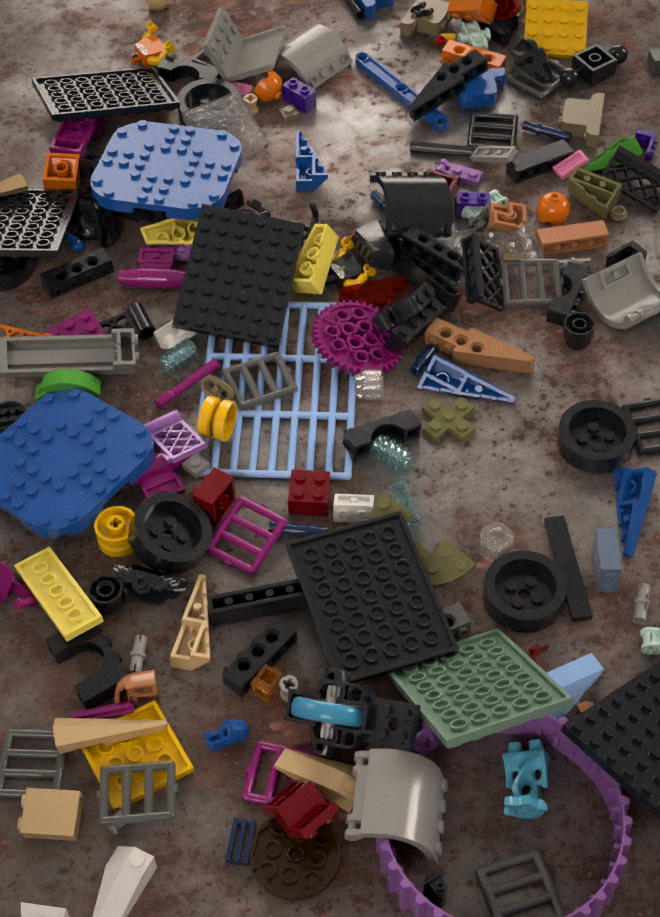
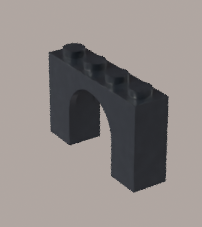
M100 624L67 642L60 632L45 639L48 650L58 665L83 652L97 653L104 658L103 666L96 674L74 685L77 696L86 710L95 708L114 697L117 683L124 676L131 674L127 666L123 667L121 664L122 658L118 651L113 652L111 649L112 643L108 636L104 637L101 632L103 630Z

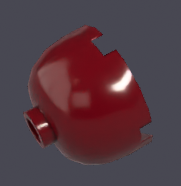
M494 0L498 4L494 16L499 20L514 18L521 9V0Z

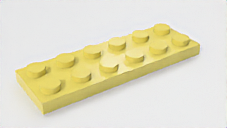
M50 546L14 565L16 572L66 642L104 622L102 615Z

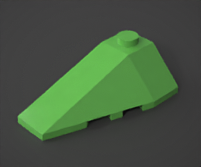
M635 136L621 138L608 146L605 152L596 155L595 161H589L590 163L581 169L591 172L606 168L619 145L638 157L643 154V151ZM616 161L613 162L614 166L619 165Z

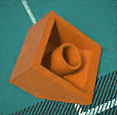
M47 152L42 179L44 188L79 189L80 154Z

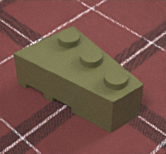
M575 167L568 178V192L606 221L610 211L621 197L622 184Z

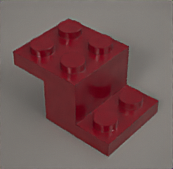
M294 780L262 807L266 815L275 816L290 838L311 839L318 833V828L323 824L330 823L336 817L334 814L340 810L335 802L325 801L311 780Z

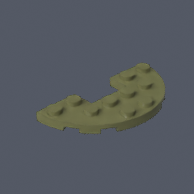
M383 490L374 504L370 519L401 511L406 524H408L415 515ZM446 539L440 543L432 554L414 540L433 587L457 581L467 575L477 565Z

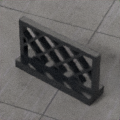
M619 145L601 176L605 177V174L613 173V181L618 183L627 181L629 188L622 187L621 193L657 214L660 209V194H658L656 187H660V169ZM616 161L622 167L615 168L613 162ZM627 170L636 173V176L629 177ZM623 171L626 178H618L617 172ZM642 179L650 181L651 184L644 185ZM638 180L640 186L633 187L631 181ZM652 188L654 195L648 196L646 189ZM642 190L643 197L637 196L635 191ZM656 198L658 203L657 207L650 204L649 199Z
M473 233L461 240L467 303L474 304L477 302L502 312L505 308L503 289L500 284V279L502 278L499 248L479 240V235ZM485 270L487 271V273H488L489 276L491 277L490 279L488 278V276H487L486 273L484 272ZM487 286H488V288L490 289V291L492 292V294H490L489 291L487 290V288H486Z

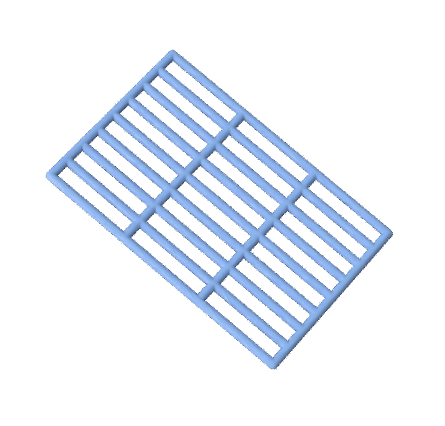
M332 302L288 303L279 353L284 362H296L294 382L298 387V391L293 393L292 411H281L282 397L274 399L273 411H262L263 403L256 405L255 410H241L237 405L230 468L219 470L234 477L290 479L291 470L295 469L298 419H310L306 470L314 471L317 419L328 420L325 471H330L331 480L351 479L352 457L346 448L344 473L333 472L336 420H347V430L354 428L357 374L352 377L350 372L348 412L338 413L336 409L339 372L337 366L332 368L329 412H318L321 363H326L327 358L321 359L322 354H317L318 348H315V355H304L307 309H318V314H320V311L324 310L326 306L329 307ZM290 309H300L296 355H286ZM209 335L205 364L212 359L223 360V370L230 367L231 361H241L243 363L268 355V347L261 346L260 354H250L251 343L244 342L242 354L232 353L233 340L226 339L225 352L214 353L216 336ZM303 362L314 363L310 412L299 411ZM277 365L276 386L278 390L283 389L284 376ZM259 369L257 388L262 396L264 395L265 378ZM240 371L238 390L243 401H245L246 380ZM222 374L221 380L226 383L225 378ZM202 390L200 397L199 413L204 400L208 396ZM243 417L254 418L249 469L237 470ZM261 418H272L268 470H256ZM280 418L291 419L287 471H275ZM215 438L211 467L200 476H205L213 467L218 469L221 441L215 440Z

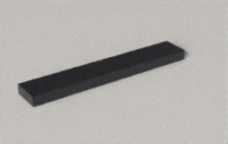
M562 515L544 518L555 563L561 568L566 578L567 593L565 599L571 621L590 620L593 614L565 517Z

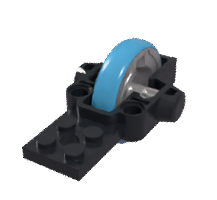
M336 668L326 669L315 692L291 688L288 690L289 695L284 720L309 725L313 753L317 755L336 757L339 748L363 750L368 746V743L414 751L421 705L376 698V692L373 687L351 683L349 671ZM305 695H306V696L317 697V698H324V699H326V700L306 698ZM341 702L350 703V704H356V705H361V706H363V707L355 706V705H349V704H344V703H341ZM397 718L399 720V727L397 730H394L393 722ZM337 724H338V725H345V726H352V727H360L361 729L359 730V729H354V728H349V727L337 726Z

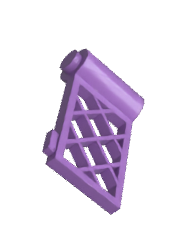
M176 409L144 424L150 431L154 444L164 453L163 458L167 463L172 462L174 464L207 448L206 442L182 419Z

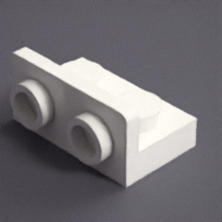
M172 320L156 330L154 335L161 348L172 350L197 333L172 328Z
M335 494L333 521L358 523L369 520L374 506V495Z

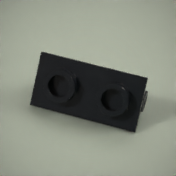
M443 870L437 874L435 872L431 873L426 877L423 884V896L439 908H443L446 904L447 885L443 880Z

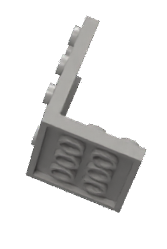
M220 7L217 9L202 48L223 80L228 82L239 79L243 80L246 77L256 76L259 73L269 72L274 69L287 33V28L283 25L243 38L237 26L231 20L229 13L226 12L224 7Z

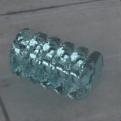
M186 338L180 344L178 343L175 347L170 348L169 351H165L163 355H159L158 362L165 372L168 373L170 370L172 373H175V367L179 370L182 368L180 363L186 366L187 360L192 362L193 357L198 358L199 355L194 343L189 338Z
M379 435L371 447V453L374 456L383 459L384 462L389 463L392 467H396L399 471L407 469L415 454L413 450L408 453V447L402 449L401 443L396 445V440L390 441V436H386L383 439V435Z

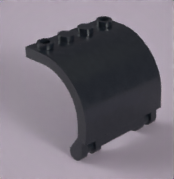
M376 172V175L370 176V183L377 182L384 193L386 202L384 234H387L388 239L392 237L402 238L403 234L413 226L424 233H432L433 238H439L440 236L444 238L451 237L453 201L449 185L444 177L433 175V172H423V175H418V172H407V175H402V172H392V175H386V172ZM392 225H397L396 230H392Z

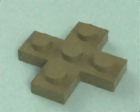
M434 397L422 406V412L432 419L422 427V432L435 442L439 441L448 432L461 442H464L476 432V427L465 420L475 411V406L463 397H460L448 407Z

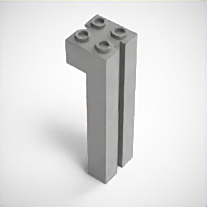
M134 328L112 329L111 334L0 337L1 378L43 377V374L58 369H75L91 375L135 374V368H138L139 352H135L137 351L138 334H134Z

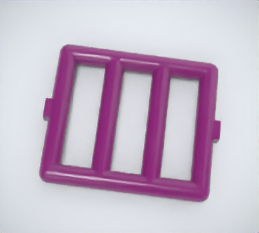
M240 496L212 536L206 551L224 560V564L230 567L235 566L250 575H254L286 527L288 521L286 518L270 511L268 506L262 503L258 505ZM243 505L278 524L271 533L236 514ZM231 522H234L267 539L263 548L260 549L227 532L226 529ZM221 537L256 555L257 557L250 566L216 548L215 546Z
M258 741L251 763L247 764L245 771L247 778L241 798L244 801L266 805L274 798L273 795L280 773L279 770L274 768V765L285 748L326 759L328 757L317 755L309 750ZM263 750L274 752L276 754L265 794L252 793Z

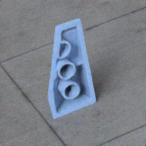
M590 653L551 670L547 674L573 697L574 705H576L586 690L602 674L604 668L593 654ZM573 706L560 712L551 713L549 716L557 720L562 716L567 717Z

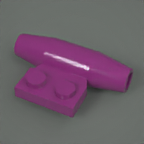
M140 248L138 259L140 267L119 270L118 283L137 288H176L182 286L185 271L172 269L175 258L174 248Z
M162 451L155 454L154 460L146 472L132 485L126 483L122 488L142 484V493L145 499L151 495L163 492L181 495L185 493V488L178 474L173 471L182 466L190 456L173 464L172 462L167 463L163 458L164 453Z

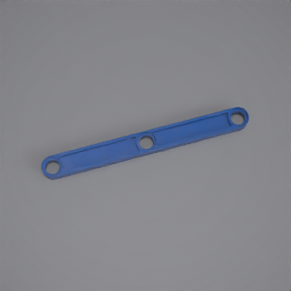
M366 52L356 54L355 63L359 68L408 107L418 96L416 91ZM437 108L422 117L437 130L444 131L449 127V118Z

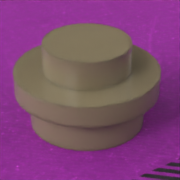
M614 206L610 211V217L615 221H623L627 217V211L623 206Z

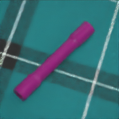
M212 359L177 386L154 400L156 405L162 409L178 395L220 368L219 363Z

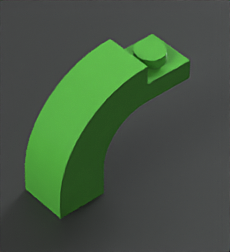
M53 370L43 374L42 383L36 386L35 401L40 400L47 393L69 389L82 390L94 397H98L100 395L101 380L80 370Z

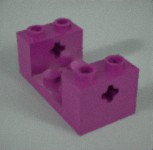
M98 116L94 119L80 118L79 120L68 119L62 121L49 146L50 153L80 154V157L88 154L87 144L89 140H100L105 130L103 116Z

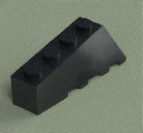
M375 218L356 230L355 235L351 238V241L354 243L353 249L370 267L390 271L395 253L391 243L388 242L387 234H383L384 227L380 225L381 219Z

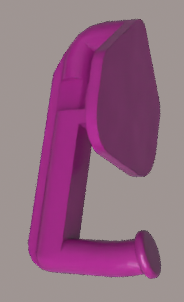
M0 561V603L6 600L11 589L23 598H16L14 600L13 606L15 610L39 605L31 591L14 578L11 568Z

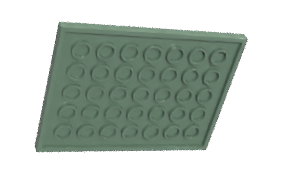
M499 628L457 641L459 652L386 674L410 704L421 705L419 715L447 749L459 747L463 743L479 740L492 733H500L504 729L520 726L527 721L540 719L545 715L560 712L574 706L573 697Z

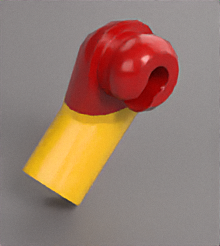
M456 33L440 34L436 38V44L443 46L449 39L456 41Z

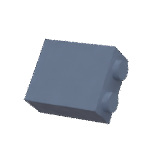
M596 528L592 546L596 592H617L622 571L617 528Z

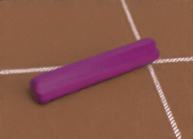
M132 701L77 711L72 713L71 718L107 719L132 714L134 712V704Z

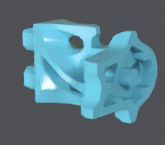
M539 739L529 741V751H523L520 742H510L508 753L502 754L505 767L506 788L512 789L514 797H505L504 815L522 819L541 817L544 812L548 811V806L543 800L541 787L548 788L549 755L545 752L543 743ZM536 770L541 771L540 779L537 777ZM519 772L515 780H513V774ZM529 785L531 787L530 793L523 795L522 789L524 786Z

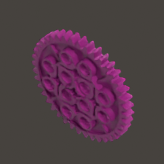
M344 300L341 304L337 301L335 305L331 303L329 307L326 306L324 310L320 311V314H317L312 327V342L315 343L314 348H318L317 354H322L321 359L327 358L326 364L333 363L332 368L337 366L338 372L343 369L345 375L351 372L352 377L358 374L359 378L364 375L366 379H368L369 375L375 378L376 374L381 377L383 373L388 374V371H393V368L397 367L403 357L404 352L401 355H397L385 345L390 334L399 324L381 334L372 321V318L379 312L378 306L372 308V304L366 306L365 302L361 305L358 300H356L355 304L351 300H349L348 304Z

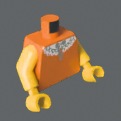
M148 21L146 27L149 30L135 44V53L130 55V60L133 64L141 62L144 67L158 66L164 56H169L168 53H173L175 47L171 41H166L163 45L155 34L151 35L158 30V27L152 21Z

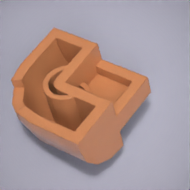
M510 201L507 206L490 203L488 229L510 233L519 230L526 221V205Z
M155 669L134 672L124 676L117 683L115 703L132 701L135 709L139 708L138 700L158 698L159 691Z

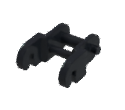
M423 1V3L418 2L417 5L413 6L410 12L416 13V17L420 18L431 15L434 9H422L426 6V2Z

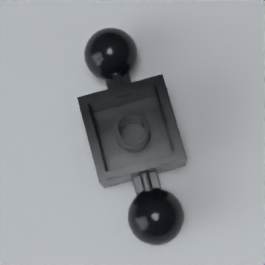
M598 44L588 47L573 55L572 66L565 68L560 73V83L566 88H573L581 78L588 85L593 86L614 76L616 66L627 60L628 51L620 44L612 46L608 52Z

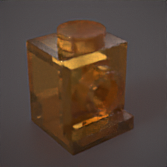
M265 664L251 682L252 694L270 703L272 697L280 688L279 682L283 677V673L278 668Z

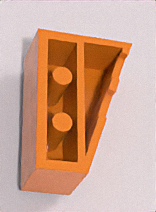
M450 0L447 12L454 19L464 18L468 21H473L474 19L482 23L487 21L493 22L498 4L494 0Z

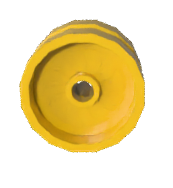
M207 396L201 406L198 417L197 431L199 436L206 438L214 436L215 440L227 442L236 422V402L227 399L221 402L218 397Z
M113 506L106 508L96 517L94 529L99 548L104 554L111 557H123L133 552L128 540L129 524L135 514L131 509L124 506Z

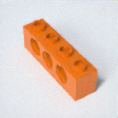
M450 39L442 49L441 63L447 62L451 64L476 49L487 59L488 69L506 68L507 56Z

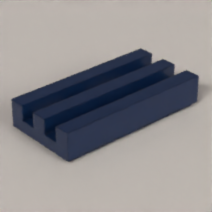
M234 817L225 859L226 863L249 865L250 846L255 834L256 820H239ZM238 826H241L235 858H232ZM246 827H250L245 856L243 860L240 859L243 847Z

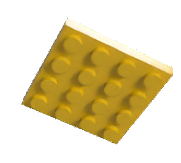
M527 0L524 39H534L538 48L541 47L548 57L573 58L574 54L586 49L588 1Z
M155 700L134 710L132 714L118 718L166 720ZM169 724L167 729L107 746L102 742L81 748L99 784L101 767L110 765L174 761L176 764V781L194 772L192 763ZM167 770L153 771L154 793L167 786ZM145 772L131 773V804L144 798ZM122 774L109 775L108 801L114 812H117L119 806L122 805Z

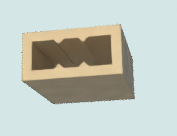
M27 788L26 795L23 794L21 799L23 814L18 819V831H20L24 838L78 841L84 796L80 791Z

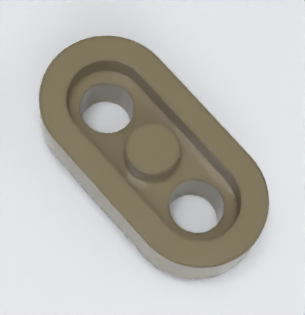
M205 376L202 379L201 389L205 394L218 397L221 402L226 399L233 400L234 390L230 385L216 376Z

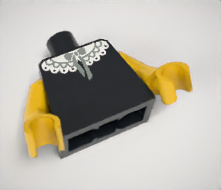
M344 237L341 240L343 248L339 249L331 261L325 282L326 287L335 284L340 291L359 289L362 285L367 284L368 276L376 274V270L373 267H370L368 264H365L363 267L350 251L346 252L354 247V243L351 240L349 241L348 237Z

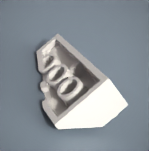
M118 846L105 866L93 917H127L157 869L154 856L136 847Z

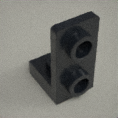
M632 240L627 244H623L617 250L611 251L606 257L605 267L607 268L641 252L646 261L647 251Z

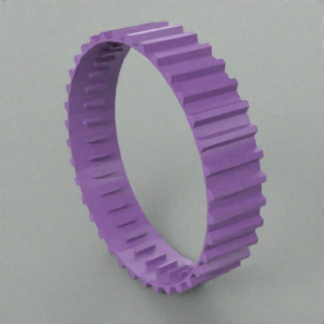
M548 714L543 718L527 721L520 726L504 729L500 733L518 735L533 740L539 739L542 743L567 756L587 774L603 796V800L610 812V821L612 820L614 827L612 839H615L616 843H614L611 857L615 858V863L610 861L606 875L609 877L607 880L602 878L598 892L595 895L591 894L587 903L580 908L577 907L573 913L565 916L600 917L604 905H610L615 889L619 886L632 839L628 836L633 822L632 818L626 815L630 804L629 797L621 795L622 786L560 731L563 724L568 722L566 717L562 716L557 720ZM423 721L422 730L416 734L414 751L396 749L424 756L443 743L426 722ZM376 838V853L380 854L381 873L388 874L387 888L389 892H398L401 910L410 909L414 917H454L432 904L415 889V885L404 875L403 867L399 866L396 861L395 848L391 849L390 847L391 839Z

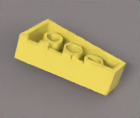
M314 224L299 253L292 289L296 293L322 294L339 238L328 224Z

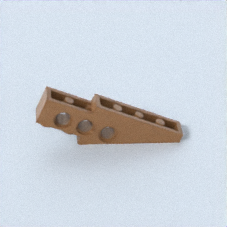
M436 318L425 331V343L432 344V347L435 345L437 349L451 355L452 363L529 374L534 369V356L472 327L467 332Z

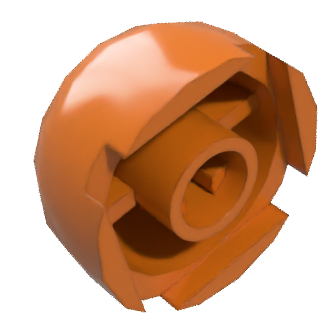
M273 70L267 73L269 76L263 77L254 89L255 93L253 94L262 102L278 100L283 94L281 92L283 81Z
M550 192L544 194L539 199L536 216L542 223L546 221L550 222L551 225H560L567 221L570 204L563 194Z

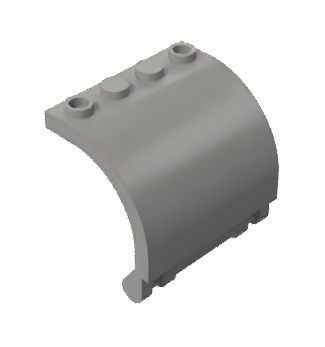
M320 24L310 25L285 41L277 60L280 59L288 63L299 75L302 83L312 89H315L353 62L339 36L328 27Z
M642 252L636 253L582 279L585 292L593 309L606 324L615 329H627L660 312V287L652 279Z
M397 749L356 751L354 755L356 765L352 771V775L357 777L352 814L347 815L346 823L348 824V829L345 830L344 838L348 841H357L365 837L389 838L403 841L420 849L424 853L428 864H438V856L442 855L440 834L444 833V821L441 819L442 813L446 811V801L443 799L444 792H447L448 789L447 779H444L440 768L431 760L408 751Z

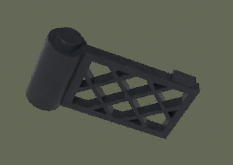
M132 303L125 312L100 322L102 328L110 327L108 333L105 332L106 335L111 334L112 329L134 328V334H138V339H150L156 331L141 303ZM126 319L124 326L117 324L118 321Z

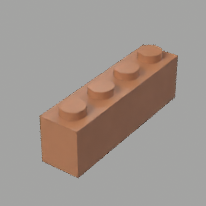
M604 220L537 229L535 242L540 256L607 247L609 232Z

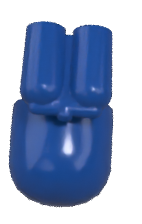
M241 719L224 720L220 730L204 732V740L208 741L207 749L209 751L222 750L226 745L243 743L248 738L249 728L247 723Z

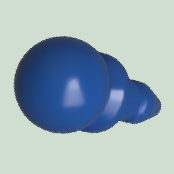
M68 230L66 238L69 241V246L76 253L83 252L85 250L84 242L79 240L77 236L74 237Z

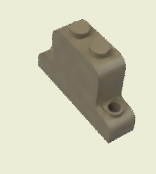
M416 0L400 22V35L412 36L416 31L433 36L441 34L446 29L447 23L452 20L451 14L447 12L449 3L441 0ZM423 1L426 2V6L422 9H434L431 15L420 18L416 17V13L410 12L413 6L417 5L418 2L423 3Z
M594 93L590 100L566 99L564 106L560 108L561 116L558 119V126H561L560 130L571 132L573 137L583 138L585 145L588 147L597 148L605 94Z

